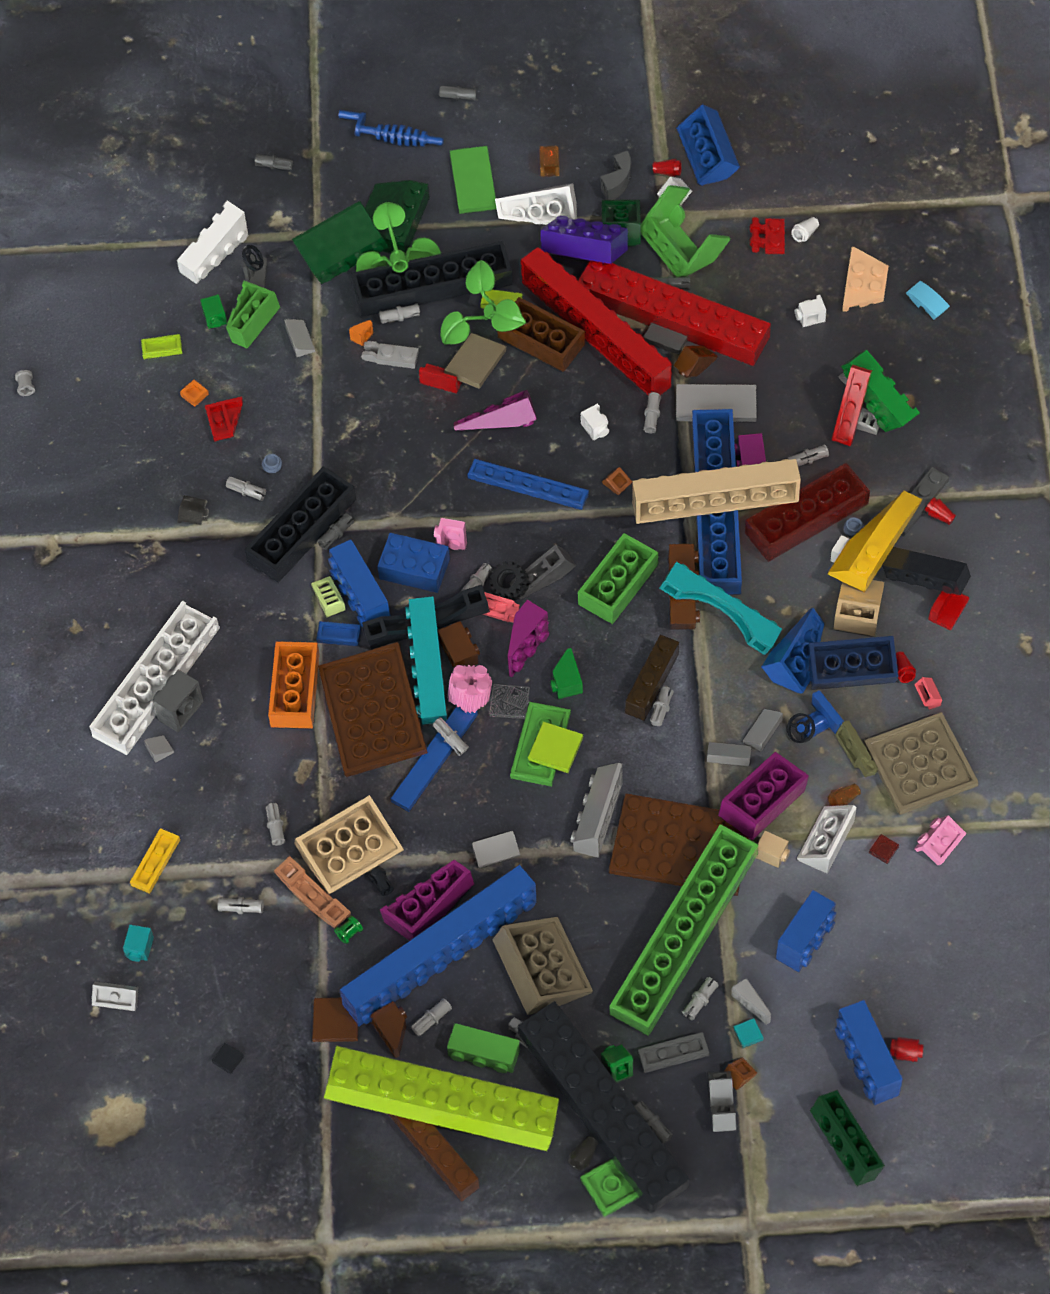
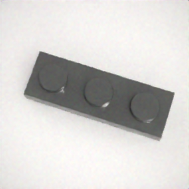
M701 1032L638 1049V1055L643 1071L646 1073L709 1056V1050L704 1034Z

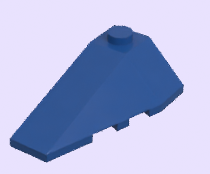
M814 608L809 609L769 653L761 666L773 683L799 694L805 691L811 681L807 653L809 643L821 641L825 624Z

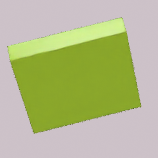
M543 722L528 760L569 773L583 740V734Z

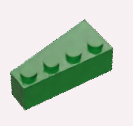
M867 350L856 354L841 366L847 379L852 365L872 371L864 402L868 411L873 413L877 419L878 426L885 432L904 426L920 413L916 407L912 409L908 405L907 401L909 399L905 394L901 395L897 392L895 382L882 374L884 369Z

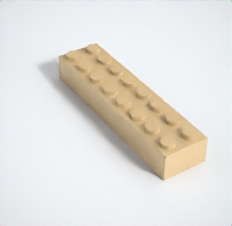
M783 459L776 462H762L760 464L741 465L732 468L723 467L717 470H702L695 473H680L678 475L659 476L658 478L650 479L641 478L632 481V504L636 524L799 502L801 479L796 459Z

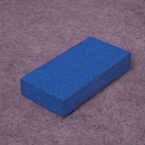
M319 621L317 643L358 646L361 625Z

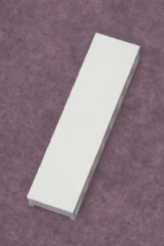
M182 601L91 723L92 737L128 755L157 715L152 701L157 691L162 690L166 685L167 679L174 675L178 669L187 674L220 629L217 618H211L187 606L186 602Z

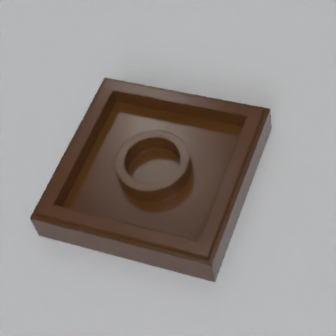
M314 998L313 1042L358 1041V1024L343 1006L342 998Z

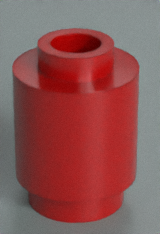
M898 1037V1039H892L890 1054L892 1057H896V1060L918 1062V1058L923 1057L924 1044H919L920 1039Z

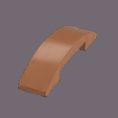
M290 856L274 870L275 874L290 891L330 926L336 928L351 914L336 898L333 899L317 885Z

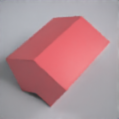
M922 677L914 684L924 706H927L929 710L941 706L942 698L932 678ZM925 688H926V690H927V692H928V694H929V696H930V699L928 698V696H927V694H926V692H925V690H924Z

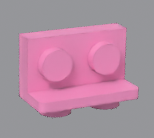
M441 518L439 525H436L434 529L435 543L449 546L453 550H465L467 546L465 522Z
M949 815L935 818L929 825L931 827L930 830L918 838V844L914 848L917 852L923 851L937 865H941L966 835V832Z

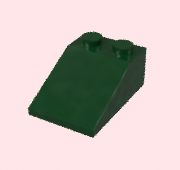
M602 200V223L605 225L617 224L620 227L628 228V246L641 245L640 200Z

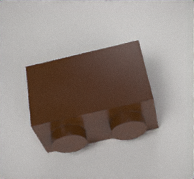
M461 621L438 630L439 642L453 669L457 665H465L466 667L470 665L472 667L478 664L480 651L476 643L472 644L470 631L467 627H463Z

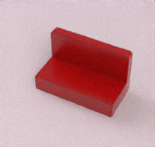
M426 363L425 368L420 367L419 369L420 383L457 393L462 382L458 381L456 376L445 374V368Z
M941 591L930 609L929 621L952 630L969 602V597L964 594H948Z

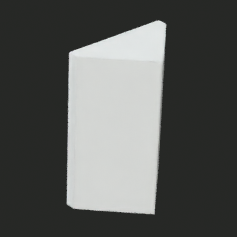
M854 805L824 806L797 859L828 874L855 821L856 807Z

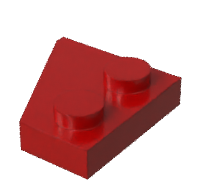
M242 396L205 405L214 441L234 437L243 406Z

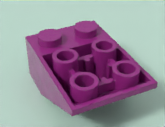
M529 600L522 605L514 617L508 651L510 677H513L516 672L522 670L528 657L531 658L535 654L538 645L541 642L544 643L549 636L548 612Z

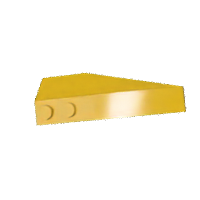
M906 491L899 494L846 543L829 570L828 575L865 593L921 504L922 499Z

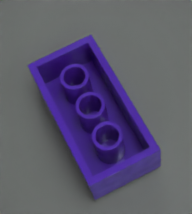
M564 215L557 216V218L541 229V249L552 254L612 264L628 250V228L620 227L617 224L605 225L599 221L588 222L582 218L570 219Z

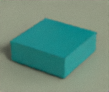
M754 1018L733 1028L742 1048L763 1041L764 1037Z

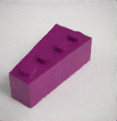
M456 860L451 861L433 873L430 879L414 886V890L405 896L402 894L390 906L387 907L386 905L381 908L380 912L384 922L409 941L441 920L474 885L471 871Z

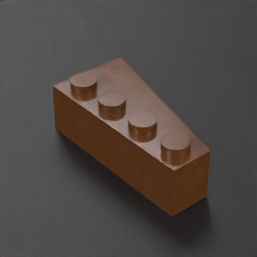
M669 544V570L678 562L686 565L692 572L699 575V570H695L694 564L698 563V551H694V544ZM669 595L670 630L696 629V623H700V610H696V603H699V600H676Z

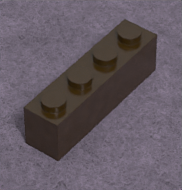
M661 634L659 635L625 701V714L645 721L679 655L678 641Z

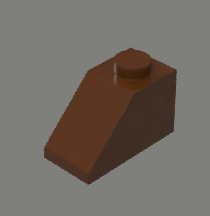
M685 346L674 367L679 370V374L686 378L697 377L718 356L705 346Z
M393 1001L370 1016L373 1026L393 1056L397 1058L400 1055L406 1031L405 1019L407 1015L401 1006L397 1007Z

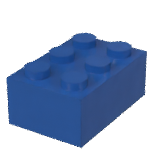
M389 533L377 566L379 579L438 593L450 560L449 546Z
M812 890L778 940L776 960L797 972H800L803 966L806 968L812 959L811 954L814 949L818 950L824 941L822 938L826 932L830 933L835 925L833 920L837 914L835 912L836 903Z

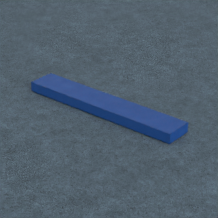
M474 459L468 472V479L583 510L589 494V490L478 459Z
M456 706L446 720V723L453 731L456 730L458 736L462 738L477 717L478 711L476 713H469L468 711L465 713L460 706ZM439 732L427 747L428 753L421 755L391 797L392 803L408 812L453 751V748L448 743H444L445 739Z

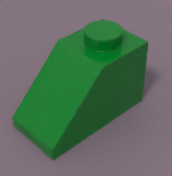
M568 648L552 671L553 680H550L552 692L557 693L558 699L583 693V684L572 648Z
M622 1044L619 1046H609L601 1053V1062L616 1083L633 1076V1058Z

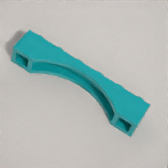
M676 562L659 587V589L676 600H699L720 609L738 626L746 643L763 655H766L772 648L782 631V628L776 622L766 619L757 610L747 607L740 599L728 595L721 587L714 586L705 577L695 574L684 564Z

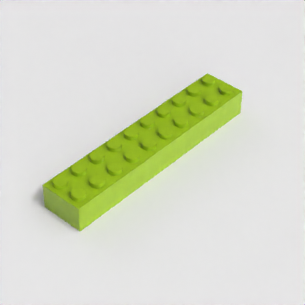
M336 1046L324 1099L544 1151L548 1150L552 1140L559 1098Z

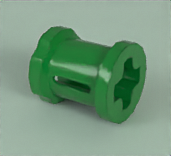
M352 915L348 917V921L340 928L336 927L334 929L337 937L345 944H348L349 939L357 932L363 931L362 925Z

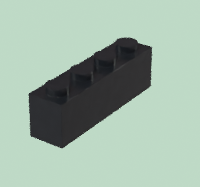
M897 547L892 548L882 564L886 578L892 581L897 580L910 585L923 586L931 590L944 591L948 594L961 595L971 577L967 563Z

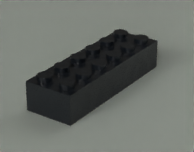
M323 466L245 548L247 562L279 583L317 540L329 529L328 527L334 524L356 501L355 486Z

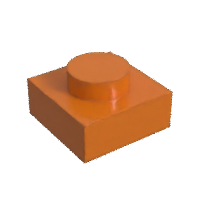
M196 380L190 382L180 391L181 397L194 407L209 395L208 390Z

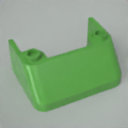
M668 185L642 221L641 234L675 276L686 277L713 263L731 238L729 236L709 234L698 249L680 227L685 219V211L680 203L690 189L688 187Z

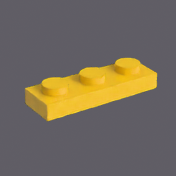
M160 828L133 875L130 885L150 894L176 849L180 837Z

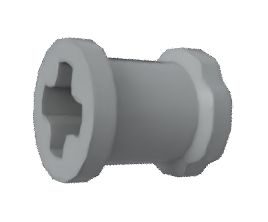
M21 370L15 374V380L18 382L17 393L21 396H30L35 392V387L31 381L33 378L31 371Z

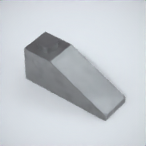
M555 544L525 569L529 576L527 578L529 584H526L528 590H524L525 594L523 596L519 595V599L556 582L576 567L568 552ZM516 578L509 583L511 586L515 583Z

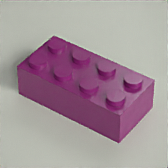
M774 752L722 800L718 816L753 840L805 792L809 775L777 752Z

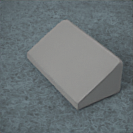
M285 319V328L296 357L315 352L304 320Z
M764 709L744 738L743 743L761 752L781 723L783 713Z
M709 742L707 762L749 766L751 746Z
M513 831L472 843V850L478 868L520 856Z

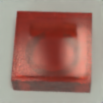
M880 834L870 848L869 854L888 864L899 849V844Z

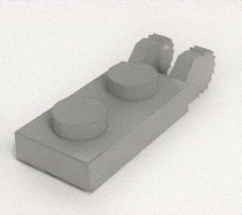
M367 341L364 343V349L367 351H363L361 357L365 361L376 362L377 364L414 369L419 350L418 348Z

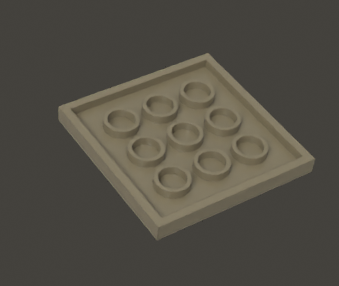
M942 712L864 740V745L872 758L871 760L875 762L878 768L877 772L899 815L975 788L979 784Z

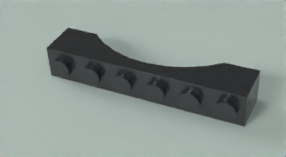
M482 585L463 590L450 599L435 605L437 629L490 612ZM406 614L381 616L362 622L371 650L407 639V626H411V619H406Z

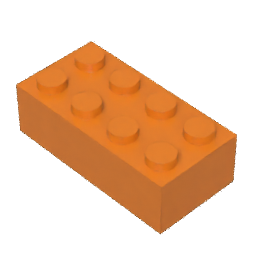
M275 643L268 713L271 727L313 728L320 657L318 643Z

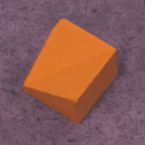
M368 320L349 329L350 340L363 346L373 334L372 321Z

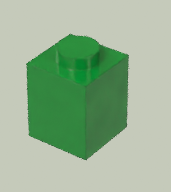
M219 294L200 299L208 329L227 324Z

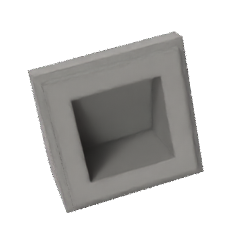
M164 735L144 740L145 746L155 763L174 753Z

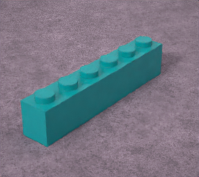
M434 597L409 599V606L405 607L406 619H411V626H407L408 638H413V646H409L410 657L415 658L416 664L412 666L413 678H417L418 685L414 686L415 698H419L420 705L416 706L418 717L422 720V725L432 724L440 717L446 722L447 714Z

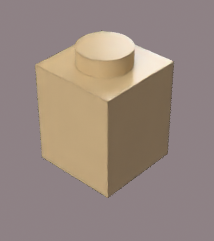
M764 831L758 843V855L756 858L779 868L781 862H786L790 854V850H788L789 841Z

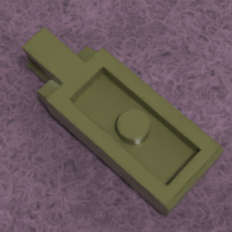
M844 721L835 733L836 738L854 768L858 767L864 777L875 775L878 768L875 762L871 760L872 758L866 746L859 738L856 729L853 728L850 721Z

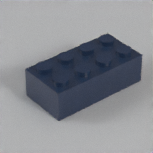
M894 636L815 642L808 645L807 653L812 690L896 683L898 679Z

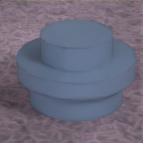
M275 454L266 455L262 461V468L267 473H276L282 467L280 457Z
M852 517L844 523L843 529L846 535L853 537L864 527V524L859 518Z

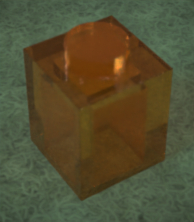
M559 146L540 147L541 177L559 176Z

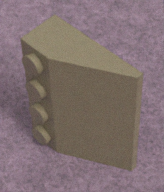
M558 917L503 925L493 938L496 949L527 1015L539 1012L554 1001L561 1006L593 992Z

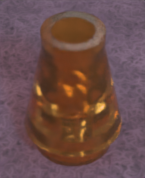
M853 783L850 786L832 790L831 794L828 795L829 804L831 806L848 805L861 794L860 788L857 784Z

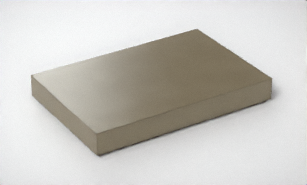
M471 333L448 364L444 373L456 376L458 381L480 389L506 352V346Z

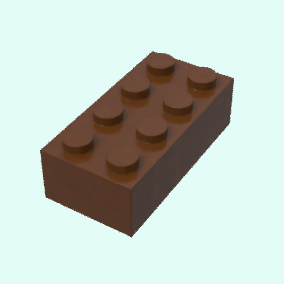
M518 297L515 303L519 306L526 323L511 331L501 332L497 330L498 338L564 372L584 347L585 331Z

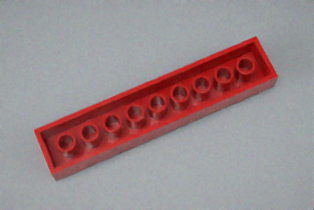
M537 247L521 259L522 284L563 320L584 330L585 340L647 395L653 392L661 395L671 388L672 364L670 360L658 353L653 345H649L641 334L633 331L626 321H622L617 316L615 311L608 309L600 298H596L591 294L590 290L586 286H582L574 275L566 272L564 267L560 263H556L548 252H544Z
M590 260L578 280L582 286H586L591 294L596 298H600L608 309L615 311L616 314L647 326L654 323L687 336V341L705 346L707 349L752 366L755 365L770 338L771 323L613 263L609 264Z

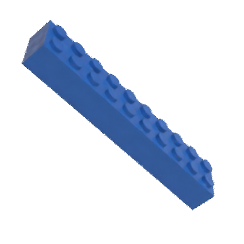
M733 409L692 410L694 473L702 470L710 471L723 467H736ZM738 510L696 516L699 575L705 577L714 586L721 587L728 595L741 594L742 576Z
M520 865L341 988L340 993L343 1006L356 1021L358 1027L371 1022L370 1015L393 1001L395 1002L399 998L407 997L416 986L424 985L429 980V977L444 971L449 963L460 960L465 952L471 948H477L489 935L494 936L503 925L514 922L519 914L524 911H530L535 906V903H537L535 882Z

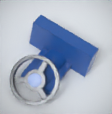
M820 690L812 694L811 704L815 708V712L810 715L798 713L789 719L787 734L792 741L797 743L808 742L812 737L828 728L835 734L844 722ZM798 716H806L796 724L792 723ZM791 726L801 735V741L796 740L792 736Z

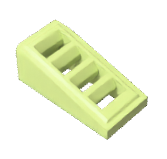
M330 576L311 583L326 618L346 610L345 603ZM325 584H329L328 586H325V587H323V588H320V589L318 588V587L323 586V585H325ZM331 589V591L321 594V592ZM334 594V596H332V597H330V598H327V599H324L325 597H328V596Z

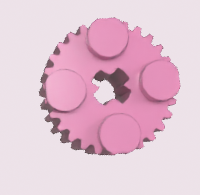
M457 665L450 676L447 694L448 702L456 704L457 707L460 706L465 713L467 711L469 713H476L480 707H484L489 702L492 680L489 673H487V668L482 665L476 667L474 665L472 667L470 665L468 667Z

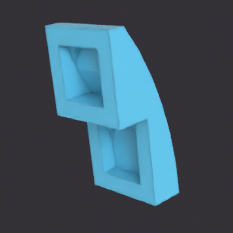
M919 281L906 292L918 308L922 306L933 320L950 307L938 293L922 281Z

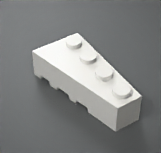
M226 201L223 205L225 209L220 215L216 213L212 218L214 221L212 225L200 232L197 243L192 242L177 260L179 272L196 284L201 279H204L214 267H217L227 255H230L248 237L244 212L229 201Z

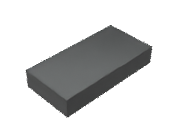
M651 323L643 337L647 343L678 355L687 342V336Z

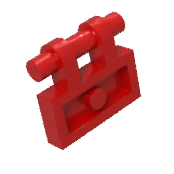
M752 218V223L750 224V232L752 233L750 246L752 247V252L757 253L759 248H765V254H784V219H765V225H761L759 218ZM759 234H765V238H760Z

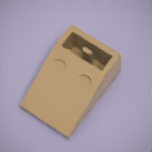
M872 580L865 593L842 582L835 614L834 629L875 636L885 582Z

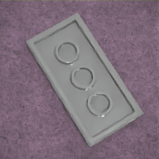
M676 384V421H692V410L733 409V422H756V385Z

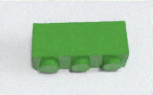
M455 1023L447 1051L448 1056L455 1061L463 1062L465 1060L472 1062L477 1067L483 1068L488 1066L500 1073H513L520 1052V1040Z

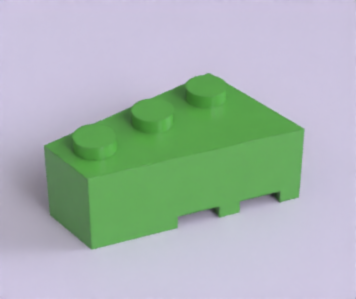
M243 281V289L241 294H238L237 305L232 310L226 329L232 343L248 349L279 310L280 305L275 292Z

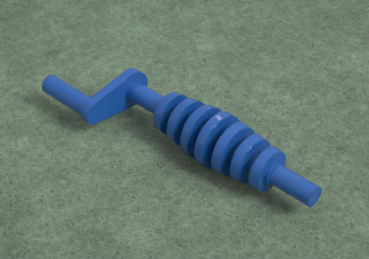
M339 110V118L358 120L355 127V136H360L361 133L375 135L378 140H381L383 136V141L388 142L390 137V143L395 144L397 139L398 146H402L404 140L405 146H410L411 141L413 146H418V142H420V147H425L427 143L443 145L444 138L428 136L426 131H422L420 135L419 129H415L413 133V128L408 126L406 130L405 125H400L399 131L398 125H393L392 130L390 124H386L384 129L383 124H378L377 127L364 126L366 113Z

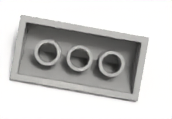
M621 763L598 767L596 774L591 775L589 781L591 789L589 793H585L583 800L585 808L583 812H579L577 818L579 826L577 831L573 830L570 842L573 843L574 852L599 858L622 787Z

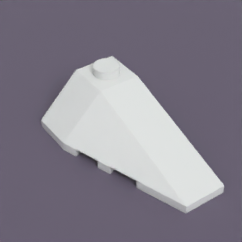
M573 183L495 199L498 217L501 219L548 225L557 216L562 215L570 219H577V205Z

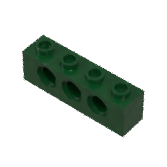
M838 1090L819 1096L810 1112L856 1186L875 1180L885 1165Z

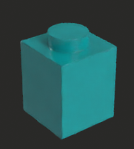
M129 925L123 946L126 958L135 962L141 960L148 961L154 939L151 928Z

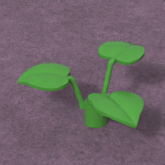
M385 202L374 211L373 222L380 230L389 228L394 251H392L390 259L386 256L380 257V254L375 251L362 254L357 260L356 272L385 265L393 267V270L396 272H403L407 269L409 260L441 254L437 244L429 238L415 239L412 247L407 248L406 255L403 251L398 250L392 227H397L404 222L405 212L400 205Z
M482 260L478 261L469 271L466 277V286L472 294H479L481 292V295L489 303L484 308L485 315L466 316L463 318V315L458 311L450 313L444 319L441 327V339L445 345L460 344L467 339L470 332L467 320L491 319L492 326L501 332L517 329L526 323L519 306L513 300L505 299L496 305L485 294V291L493 289L495 276L488 263Z

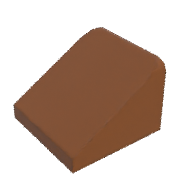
M620 467L614 469L601 481L617 495L622 493L632 483Z
M743 1057L728 1064L724 1070L731 1072L732 1085L735 1090L740 1089L757 1074Z

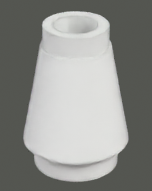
M811 217L796 224L792 230L793 238L798 242L807 241L819 226L818 220L815 217Z

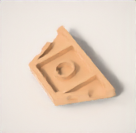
M855 247L851 249L842 311H849L850 307L857 305L861 308L871 303L876 304L884 301L888 265Z

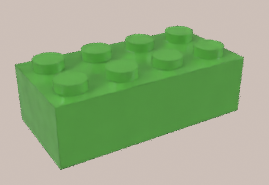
M623 533L578 591V605L613 624L658 566V552Z

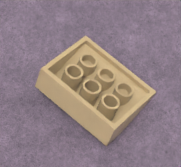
M370 795L295 839L294 844L329 895L404 851Z

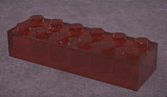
M845 463L802 487L799 492V502L772 505L746 519L745 534L769 562L868 505L870 490L850 466Z

